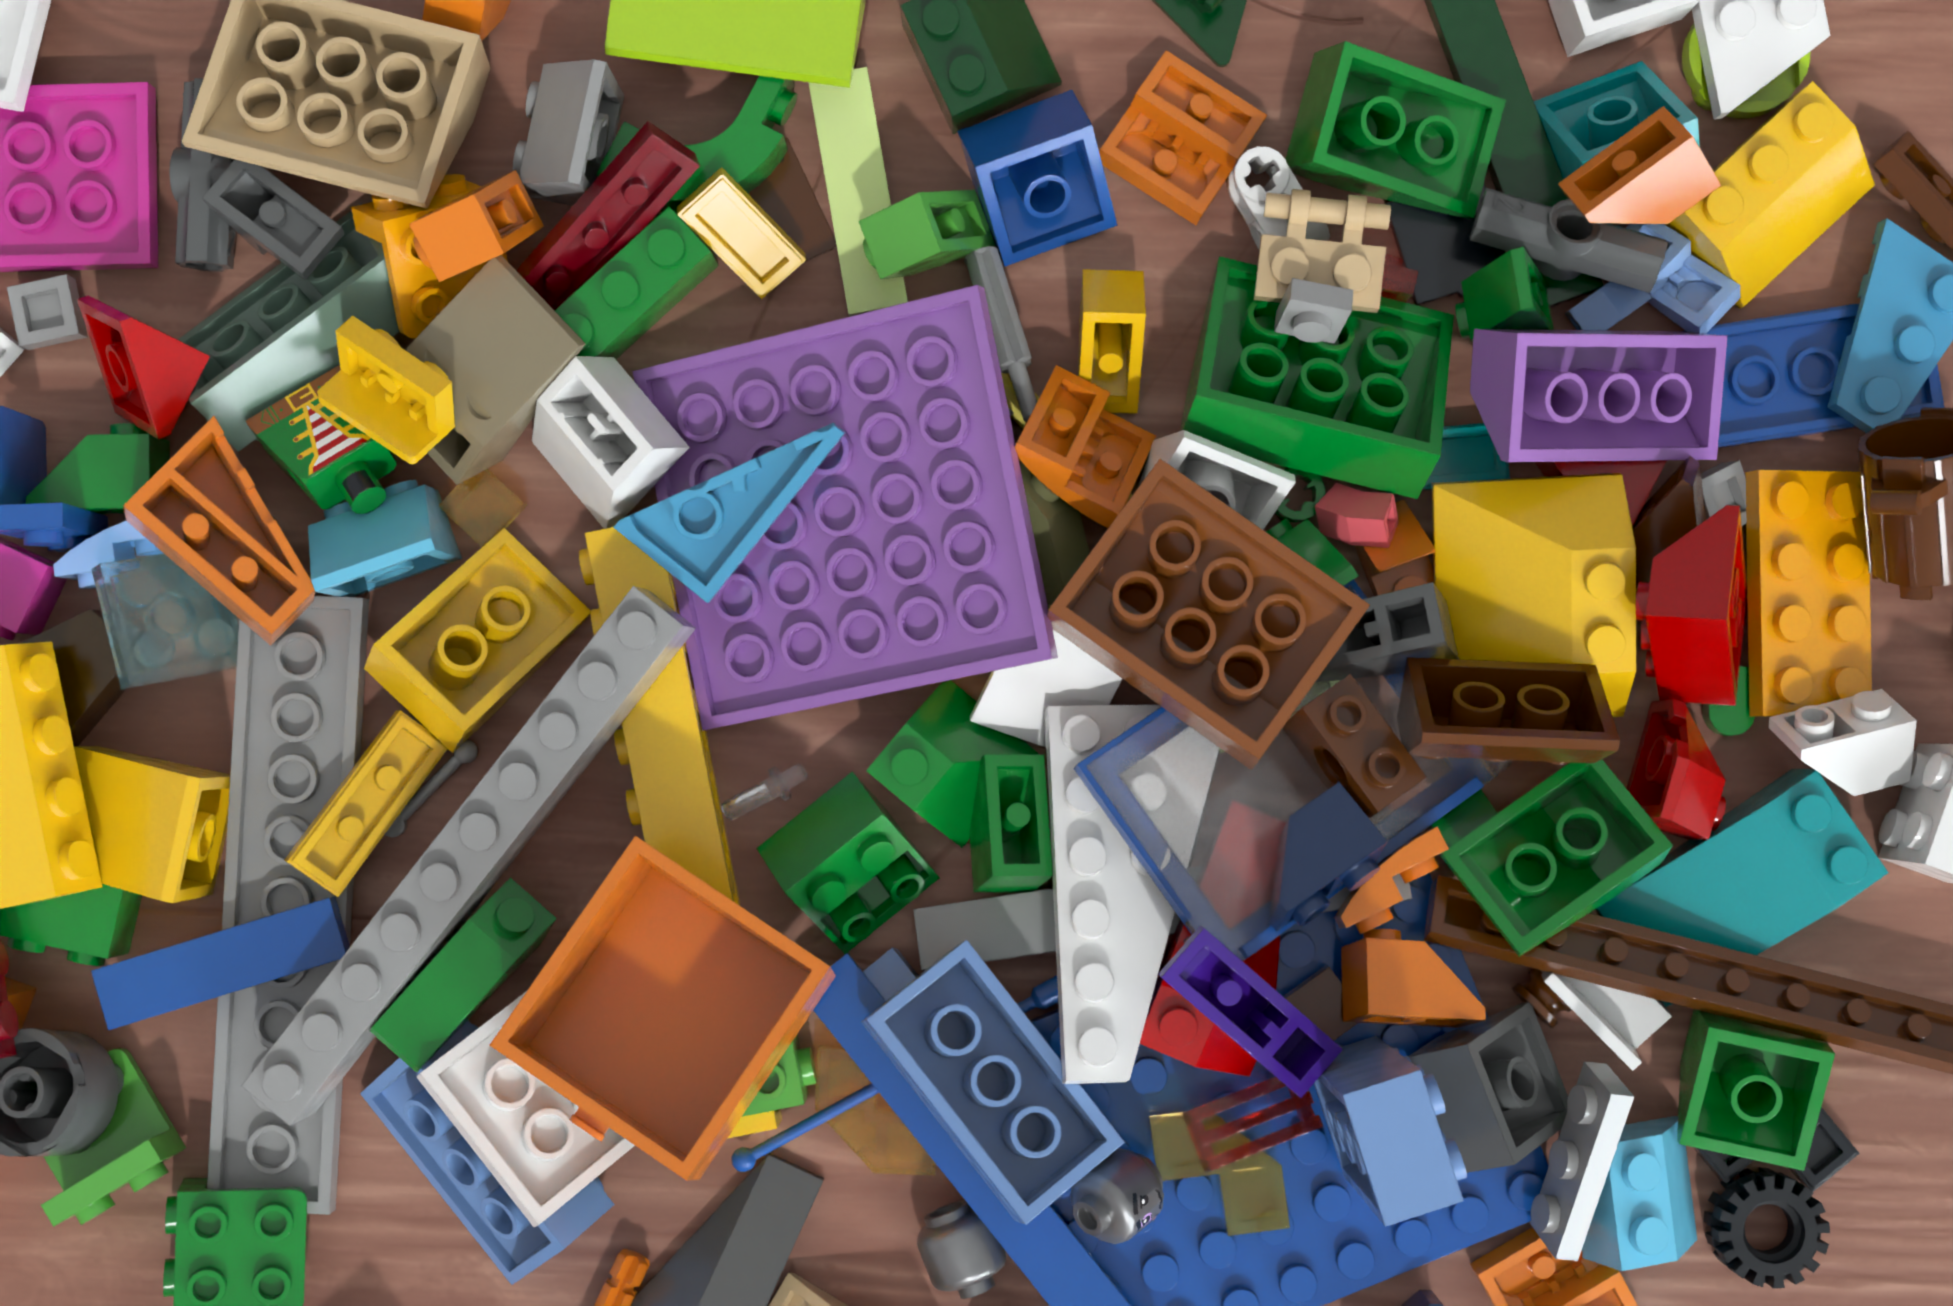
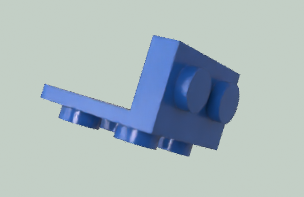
M0 406V534L23 539V545L48 546V551L68 552L86 539L107 529L108 516L66 503L26 504V496L47 476L46 427L44 422L5 406Z

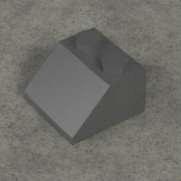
M1529 1002L1521 1003L1486 1017L1485 1021L1466 1025L1442 1034L1408 1056L1415 1066L1420 1065L1425 1075L1433 1074L1438 1084L1446 1112L1437 1115V1121L1446 1140L1452 1138L1455 1140L1461 1153L1466 1173L1515 1165L1562 1129L1567 1114L1568 1094L1533 1006Z

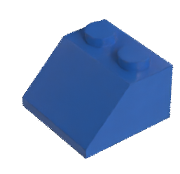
M1073 90L957 131L973 185L996 247L999 249V255L1004 267L1118 226L1093 126Z

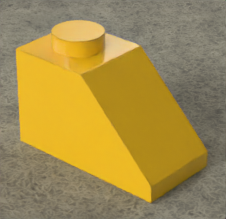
M1083 269L1079 320L1078 376L1111 392L1103 409L1111 413H1138L1146 318L1144 271Z

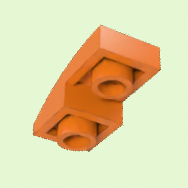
M1438 826L1415 836L1378 863L1380 870L1365 884L1351 891L1334 917L1339 928H1348L1355 924L1359 933L1362 934L1394 918L1389 907L1403 901V898L1392 877L1400 873L1406 884L1439 868L1434 856L1449 849Z

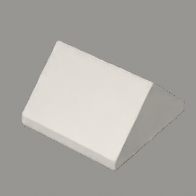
M1182 430L1153 440L1138 487L1158 460L1162 459L1264 530L1296 481L1294 474Z

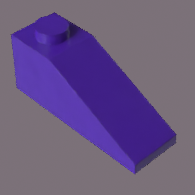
M1202 925L1198 927L1158 974L1300 1098L1304 1096L1343 1050Z

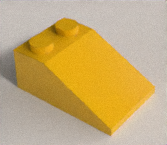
M503 528L373 644L364 669L453 753L489 720L590 616L591 610L513 535Z

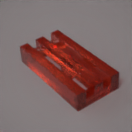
M1274 1076L1183 1112V1118L1204 1172L1214 1171L1323 1127L1320 1116L1315 1115L1311 1104L1314 1101L1310 1091H1307L1300 1098L1288 1088L1291 1098L1208 1131H1205L1202 1119L1283 1088L1286 1085ZM1294 1110L1297 1111L1300 1119L1299 1122L1214 1155L1211 1143Z

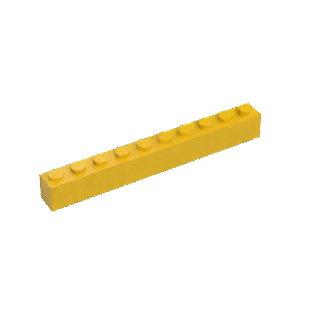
M613 527L585 533L587 548L579 550V561L585 584L587 586L595 584L599 608L591 610V623L594 635L633 586L648 589L680 614L671 573ZM684 643L622 722L623 728L617 729L614 732L619 762L622 766L630 764L634 784L633 789L626 790L628 813L633 826L642 825L644 840L647 844L740 905L707 732L702 730L686 644ZM781 1110L741 1117L728 1138L777 1129L782 1120Z

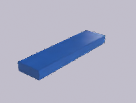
M334 896L92 970L91 973L107 1028L112 1030L340 960L350 948L336 897Z

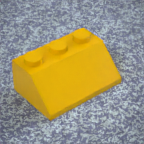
M1812 81L1784 103L1713 169L1721 184L1720 187L1665 225L1691 241L1692 255L1740 284L1741 298L1735 305L1739 309L1743 308L1875 185L1856 126Z

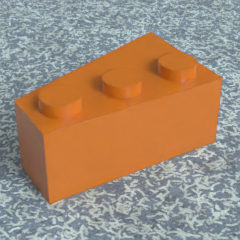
M215 416L123 505L126 521L270 646L314 601L315 590L310 577L277 521L273 519L250 475L245 467L243 468L225 438L224 431Z

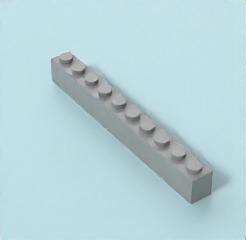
M636 586L631 588L241 1085L246 1091L289 1126L317 1112L375 1038L370 1032L371 1027L460 930L694 632L695 626L648 589Z

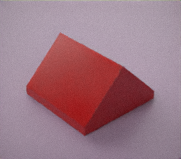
M89 295L77 299L114 412L157 439L169 436L210 356Z

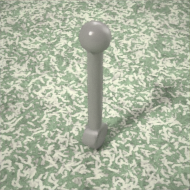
M466 740L454 752V755L410 799L385 833L386 836L393 838L403 834L407 829L409 817L463 763H471L476 759L478 749L474 742Z

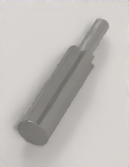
M992 246L982 247L967 254L964 262L967 265L973 286L979 285L985 289L1001 373H1009L1023 420L1027 422L1037 403L1027 371V367L1032 364L1030 360L1032 358L999 256V249Z

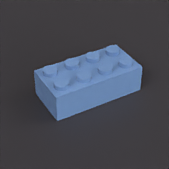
M967 940L953 947L861 1021L1016 1222L1027 1225L1125 1143L1080 1084H1062L1060 1058Z
M1377 1036L1341 1047L1343 1049L1342 1052L1316 1080L1314 1086L1345 1179L1385 1227L1463 1202L1464 1200L1457 1181L1467 1178L1466 1168L1453 1138L1446 1140L1442 1129L1439 1127L1436 1116L1445 1113L1446 1110L1433 1074L1425 1075L1420 1065L1415 1066L1408 1056L1403 1057L1400 1054L1398 1048H1391Z

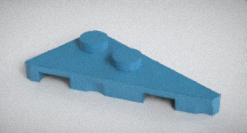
M831 423L620 519L613 528L705 602L709 603L846 432L836 423Z

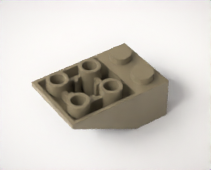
M502 255L489 260L405 349V351L422 362L429 361L436 364L452 381L455 427L427 454L456 485L504 460L535 416L537 399L585 345L584 341Z

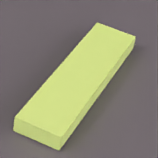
M867 67L853 69L850 88L808 82L849 317L906 303L908 299L904 277L879 278L877 270L869 263L863 248L864 235L859 224L860 220L891 206Z

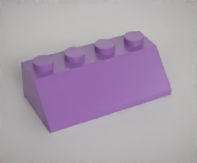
M1474 329L1470 393L1501 461L1686 460L1689 456L1695 460H1717L1727 336L1682 331Z

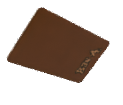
M784 137L788 151L774 171L748 194L805 252L806 261L834 249L836 247V239L789 139Z

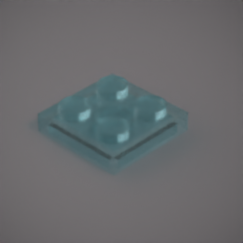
M160 554L100 563L91 569L121 689L236 668L239 630L236 615L168 556Z

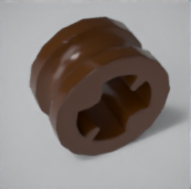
M1532 968L1528 972L1530 975L1529 982L1524 985L1517 983L1512 990L1523 1003L1529 1002L1533 1006L1536 1016L1553 1029L1558 1024L1556 1020L1557 1014L1560 1011L1570 1012L1572 1009L1544 982L1541 975L1542 972Z

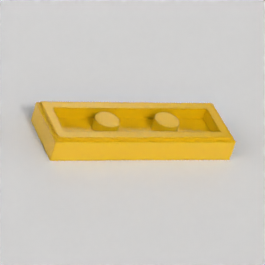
M396 710L284 861L334 896L339 897L447 751V748L422 725L401 710Z

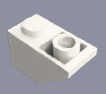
M1883 689L1863 691L1851 697L1820 705L1804 706L1796 711L1769 717L1768 728L1801 761L1853 796L1911 781L1917 720Z

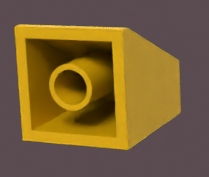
M75 746L74 750L102 884L169 903L213 895L227 834L230 774L99 746Z

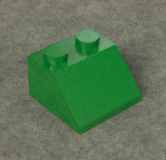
M1693 1009L1680 1061L1678 1143L1804 1171L1835 1052L1827 1042Z

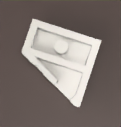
M1700 0L1692 8L1713 119L1725 117L1831 36L1824 0Z

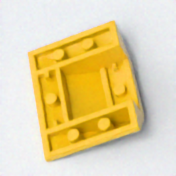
M1621 473L1432 483L1433 546L1436 551L1433 553L1434 584L1447 601L1459 659L1596 665L1612 716L1623 717L1636 674V545L1623 475Z

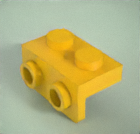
M351 316L335 331L341 370L317 391L319 403L407 463L416 464L455 427L452 381L436 364L429 361L422 362L402 349L398 342L382 329L374 330L356 317Z

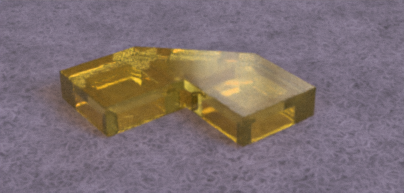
M818 1045L815 1110L817 1112L871 1083L842 1046ZM877 1094L826 1121L873 1173L935 1176L936 1163L893 1109L877 1108Z
M1210 1108L1149 1116L1154 1162L1163 1181L1214 1174L1219 1175L1225 1229L1228 1236L1290 1228L1282 1165L1275 1158Z

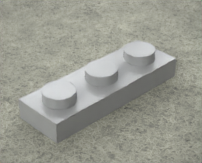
M1584 1061L1577 1084L1571 1089L1568 1096L1567 1114L1559 1138L1550 1149L1549 1167L1540 1194L1534 1198L1532 1203L1530 1224L1555 1259L1574 1261L1579 1259L1635 1097L1605 1063Z

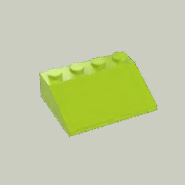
M611 0L605 40V54L850 88L866 0Z

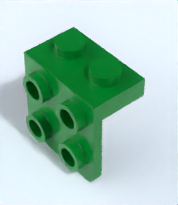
M184 1178L177 1191V1196H168L166 1202L165 1233L176 1234L175 1258L165 1259L163 1296L174 1297L173 1306H303L307 1227V1195L305 1191L298 1187L207 1189L208 1178Z

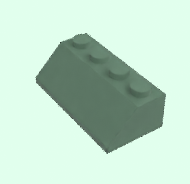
M352 210L336 221L342 227L344 235L306 280L281 262L178 339L210 356L189 397V401L207 421L215 416L224 431L225 438L238 452L252 441H258L247 425V419L340 365L335 331L351 316L356 317L374 330L382 329L392 337L400 332L397 325L382 243L355 230Z

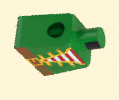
M340 365L246 420L247 425L270 458L320 509H330L346 500L353 512L365 514L375 510L384 502L386 491L378 479L390 473L396 467L397 461L393 452L320 404L317 391L341 370Z

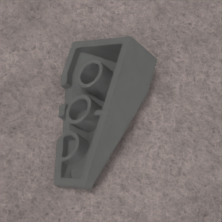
M768 1153L722 1202L707 1221L636 1294L631 1306H767L824 1178Z

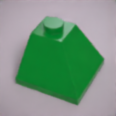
M949 680L942 682L866 771L914 812L963 848L970 839V826L981 757L984 754H1040L1020 738L971 722L970 715L977 701L953 681Z

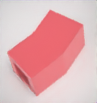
M1335 483L1314 506L1320 532L1327 537L1350 545L1389 548L1399 523L1393 493L1364 492Z

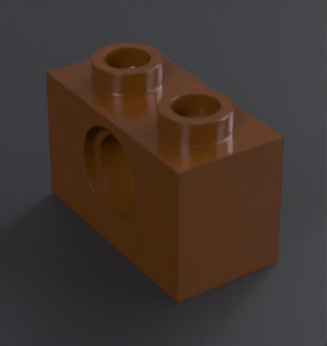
M1351 674L1303 706L1283 727V730L1327 790L1340 782L1368 818L1377 814L1427 778Z

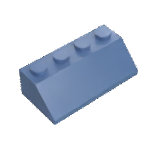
M468 1020L418 1073L402 1059L398 1058L360 1094L509 1283L513 1285L564 1250L615 1204L604 1192L600 1179L596 1177L536 1227L531 1225L417 1079V1076L423 1070L478 1029L477 1026L471 1024Z

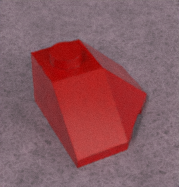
M1676 699L1652 701L1626 789L1661 831L1685 839L1709 840L1711 831H1715L1719 827L1725 813L1726 799L1721 795L1726 780L1685 703Z

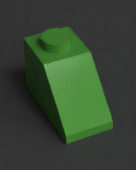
M975 189L918 192L859 221L864 235L863 248L869 263L877 270L880 279L911 276L965 258L967 254L976 249L996 246Z

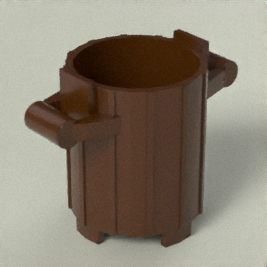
M1922 407L1920 417L1904 418L1876 426L1859 438L1858 459L1868 571L1872 574V579L1879 578L1882 582L1899 585L1901 599L1931 600L1933 598L1932 586L1953 584V408Z

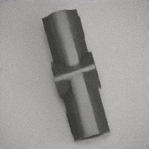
M194 78L193 81L184 82L181 147H176L173 150L169 168L171 191L178 202L175 263L183 268L223 272L224 270L234 268L236 231L203 201L202 197L235 159L188 148L182 143L204 79Z
M1486 188L1469 237L1471 241L1505 251L1524 247L1538 270L1553 280H1572L1583 273L1648 293L1651 292L1657 280L1668 242L1664 239L1613 224L1589 223L1570 199L1561 200L1551 207Z

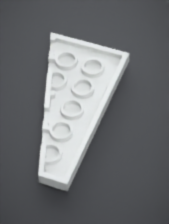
M1160 705L1047 706L1044 713L1053 867L1052 880L1062 1084L1119 1083L1130 1080L1175 913L1073 768L1162 707ZM1188 727L1118 775L1185 871L1219 748L1191 727ZM1167 848L1159 869L1160 871L1169 861V850Z

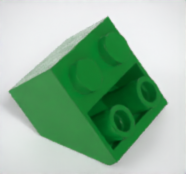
M853 771L756 848L784 893L844 954L870 936L872 932L940 879L932 866L884 806Z

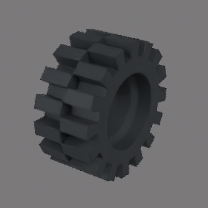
M1759 1167V1172H1754L1749 1168L1743 1169L1739 1173V1179H1731L1728 1183L1721 1181L1720 1183L1725 1188L1724 1192L1719 1195L1713 1191L1708 1199L1709 1202L1715 1205L1713 1212L1704 1211V1222L1711 1226V1231L1704 1232L1707 1243L1716 1249L1713 1254L1720 1262L1750 1283L1763 1287L1764 1283L1774 1289L1785 1288L1783 1280L1786 1279L1795 1285L1804 1281L1805 1279L1800 1273L1804 1268L1813 1273L1821 1264L1812 1258L1816 1251L1826 1255L1829 1244L1821 1240V1233H1830V1225L1828 1221L1820 1217V1214L1826 1211L1822 1203L1812 1197L1814 1193L1809 1188L1781 1172L1777 1173L1769 1168ZM1772 1204L1779 1206L1785 1213L1788 1223L1784 1240L1778 1246L1769 1250L1753 1248L1745 1236V1222L1748 1215L1761 1205Z

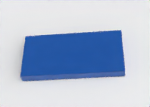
M1860 303L1714 325L1706 333L1727 336L1718 449L1857 428L1829 409L1828 403L1845 340L1852 333ZM1938 365L1935 366L1900 420L1909 417H1920L1922 407L1945 408Z

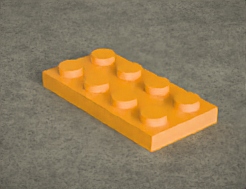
M1755 470L1745 472L1750 717L1776 716L1796 711L1804 706L1820 705L1851 697L1859 692L1872 691L1870 572L1868 571L1860 472Z

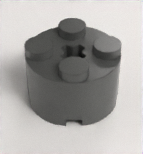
M18 1029V1033L14 1037L17 1055L0 1059V1155L9 1157H37L82 1153L101 1136L114 1115L118 1094L124 1085V1075L121 1068L113 1063L105 1048L88 1035L65 1030Z

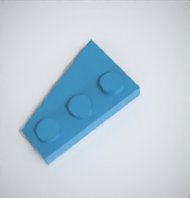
M1888 218L1877 223L1872 241L1875 248L1868 273L1863 275L1857 298L1861 299L1852 333L1845 340L1828 403L1829 409L1865 433L1871 431L1876 426L1901 419L1953 341V262Z

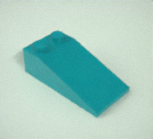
M1791 769L1725 814L1719 827L1715 831H1711L1709 840L1689 839L1667 854L1662 864L1596 910L1603 917L1758 955L1836 910L1889 872L1821 774L1815 769ZM1659 1000L1665 1007L1673 1004Z

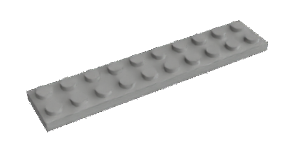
M315 596L314 601L271 646L239 619L222 930L334 897L333 894L285 862L284 859L361 758L365 685L364 666L366 664L369 599ZM354 877L340 896L336 897L349 944L351 941ZM340 960L218 997L207 1189L298 1187L304 1190L307 1195V1214L330 1215L336 1210L343 1078L315 1114L291 1126L280 1119L241 1085Z

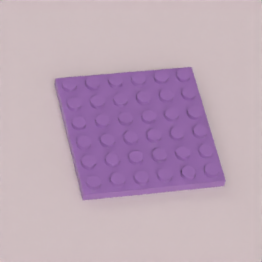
M974 285L632 371L634 382L690 447L655 484L658 502L831 423H836L846 432L709 603L705 602L672 575L679 613L696 627L685 644L702 730L725 727L1058 658L1052 624L1047 617L1048 604L1018 454L1015 449L1016 444L984 287Z

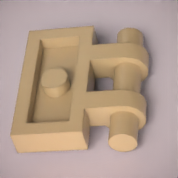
M1292 189L1291 195L1266 192L1263 217L1287 219L1286 237L1261 235L1253 300L1280 303L1292 278L1352 289L1353 311L1377 313L1380 308L1386 247L1362 245V235L1364 227L1388 230L1391 205L1367 203V196L1348 194L1346 200L1311 197L1310 190ZM1307 222L1343 225L1341 242L1305 239Z

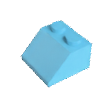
M408 480L385 488L386 498L384 502L369 513L357 514L353 512L347 502L324 510L325 520L308 525L310 573L315 592L337 597H355L462 559L439 491L425 484L418 486L417 480Z
M1678 1116L1625 1124L1582 1247V1258L1619 1271H1626L1678 1261L1697 1241L1687 1150L1685 1145H1681L1677 1141Z

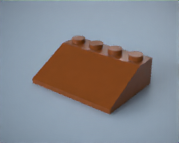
M1159 459L1050 606L1047 617L1051 621L1053 630L1252 770L1369 608L1370 604L1168 463Z

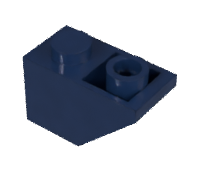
M1340 782L1291 814L1279 837L1269 918L1270 924L1277 932L1293 920L1300 927L1308 924L1331 904L1326 898L1343 885L1350 892L1354 891L1380 870L1376 861L1388 841Z

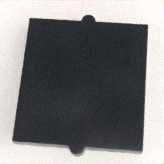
M1483 184V187H1482V191H1481V195H1480V198H1479L1478 206H1477V209H1476L1475 217H1476V214H1477V211H1478V208H1479V205H1480V201H1481L1482 196H1483V194H1484V191H1485V189H1486L1485 184ZM1397 202L1386 203V205H1391V229L1414 303L1417 306L1454 294L1464 298L1461 281L1506 253L1505 250L1470 240L1469 237L1475 217L1466 219Z

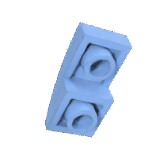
M124 521L93 535L68 551L53 564L54 575L59 578L77 580L79 589L110 587L117 585L116 575L137 572L134 548L137 556H152L164 553L131 524Z

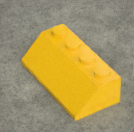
M52 641L0 645V909L102 888Z

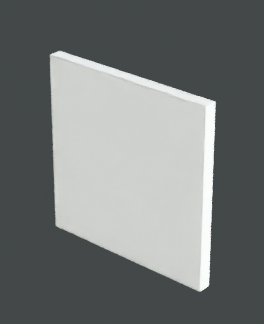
M1053 630L1058 658L991 672L970 715V721L1046 748L1044 713L1047 706L1109 705L1122 678Z

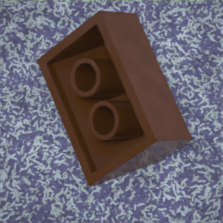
M1407 657L1397 722L1401 742L1411 756H1420L1426 759H1440L1443 757L1474 758L1491 762L1505 760L1546 761L1551 764L1561 765L1569 762L1596 763L1618 751L1620 738L1596 665Z

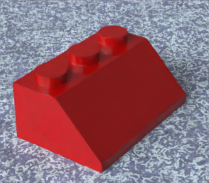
M1724 506L1656 555L1652 560L1650 582L1638 583L1636 620H1642L1641 649L1647 650L1645 672L1646 677L1656 678L1659 700L1676 699L1685 703L1736 706L1747 608V584L1740 506Z

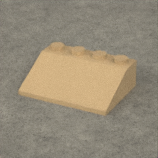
M231 0L182 143L188 148L428 208L474 122L491 67L478 34L344 0Z

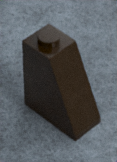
M89 609L19 643L52 641L74 749L75 746H79L159 651L143 638L148 633L147 628L136 618L121 609H117L115 613Z

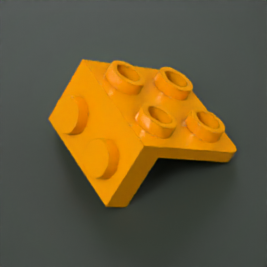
M448 174L444 176L428 208L376 195L371 196L372 202L351 207L355 230L382 243L398 329L409 338H417L488 262L486 261L439 282L433 270L425 266L420 260L414 247V233L409 225L411 222L481 187L467 181L465 176L461 174ZM505 252L504 254H502V256L507 260V255Z

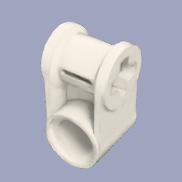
M1260 146L1247 150L1238 159L1227 180V190L1230 198L1248 225L1258 249L1262 234L1286 237L1287 219L1263 217L1266 192L1291 195L1292 189L1303 190L1288 166L1286 159L1278 151L1270 147ZM1251 169L1255 174L1266 171L1270 176V180L1264 188L1261 185H1255L1250 188L1246 184L1245 179L1251 173ZM1307 222L1305 239L1329 240L1330 233L1326 223Z

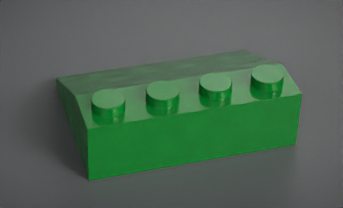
M1219 256L1189 380L1180 431H1188L1260 461L1418 499L1441 456L1454 315L1381 297L1380 308L1377 313L1352 310L1335 343L1323 341L1315 343L1305 342L1292 335L1274 332L1276 311L1280 303L1253 300L1257 265Z

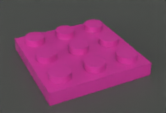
M148 82L30 85L24 112L0 108V272L158 268L156 88Z

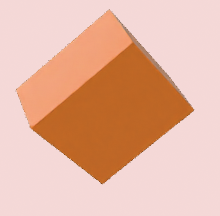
M635 836L492 1040L490 1046L579 1107L569 1120L597 1140L602 1141L605 1133L610 1128L686 1181L700 1180L836 975L829 965Z

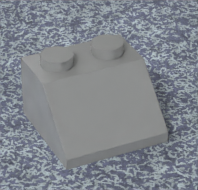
M591 59L543 64L540 82L532 81L526 99V116L532 118L527 141L520 140L518 142L513 158V171H517L529 197L573 206L597 179L595 175L616 137L625 96L607 62Z

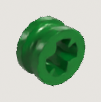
M1287 468L1284 471L1294 474L1295 478L1307 483L1303 490L1311 489L1312 501L1302 503L1298 511H1294L1286 506L1290 501L1287 498L1283 500L1274 514L1282 520L1287 518L1290 523H1300L1316 514L1314 506L1325 495V486L1321 477L1317 474Z

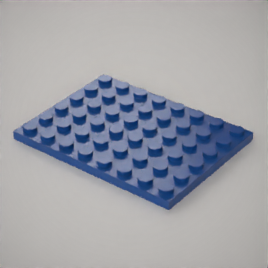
M1430 873L1409 882L1412 899L1401 901L1389 907L1394 918L1374 929H1396L1401 931V940L1424 941L1430 889L1433 883ZM1338 911L1321 913L1302 927L1295 923L1280 935L1276 991L1284 996L1325 965L1332 969L1342 983L1341 947L1362 940L1363 933H1359L1355 924L1348 928H1339L1334 918ZM1425 941L1482 1003L1462 951ZM1056 1009L1030 1021L1061 1060L1059 1009ZM1358 1023L1334 1040V1042L1343 1047L1377 1036L1391 1048H1398L1400 1054L1405 1057L1411 1055L1436 1037L1457 1028ZM1139 1044L1130 1080L1119 1083H1084L1080 1085L1125 1143L1119 1148L1142 1154L1156 1165L1163 1180V1209L1155 1220L1131 1239L1122 1243L1112 1244L1087 1234L1079 1227L1073 1215V1206L1070 1198L1071 1188L1055 1200L1051 1206L1132 1306H1323L1530 1222L1532 1203L1534 1198L1540 1194L1549 1165L1540 1145L1515 1165L1467 1173V1178L1457 1181L1464 1200L1463 1202L1385 1227L1343 1175L1314 1084L1300 1098L1258 1061H1256L1251 1075L1248 1077L1194 1067Z

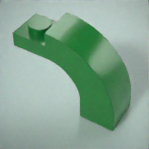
M759 76L737 118L724 132L702 143L684 145L696 154L700 167L673 195L660 212H663L669 206L677 213V206L721 167L747 193L759 186L779 165L788 151L784 135L772 128L774 124L782 127L794 109L798 94L792 91L795 87L794 81ZM625 121L623 122L595 175L597 178L640 129Z

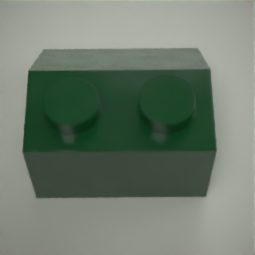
M910 0L900 5L902 27L952 134L1062 85V80L1024 0Z

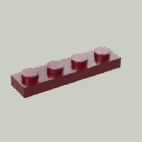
M647 121L516 271L555 311L634 239L700 167L696 154Z

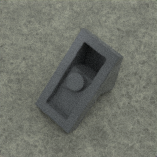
M234 160L202 197L203 201L258 252L262 255L269 252L304 280L310 276L344 235L342 227L265 168L255 164Z

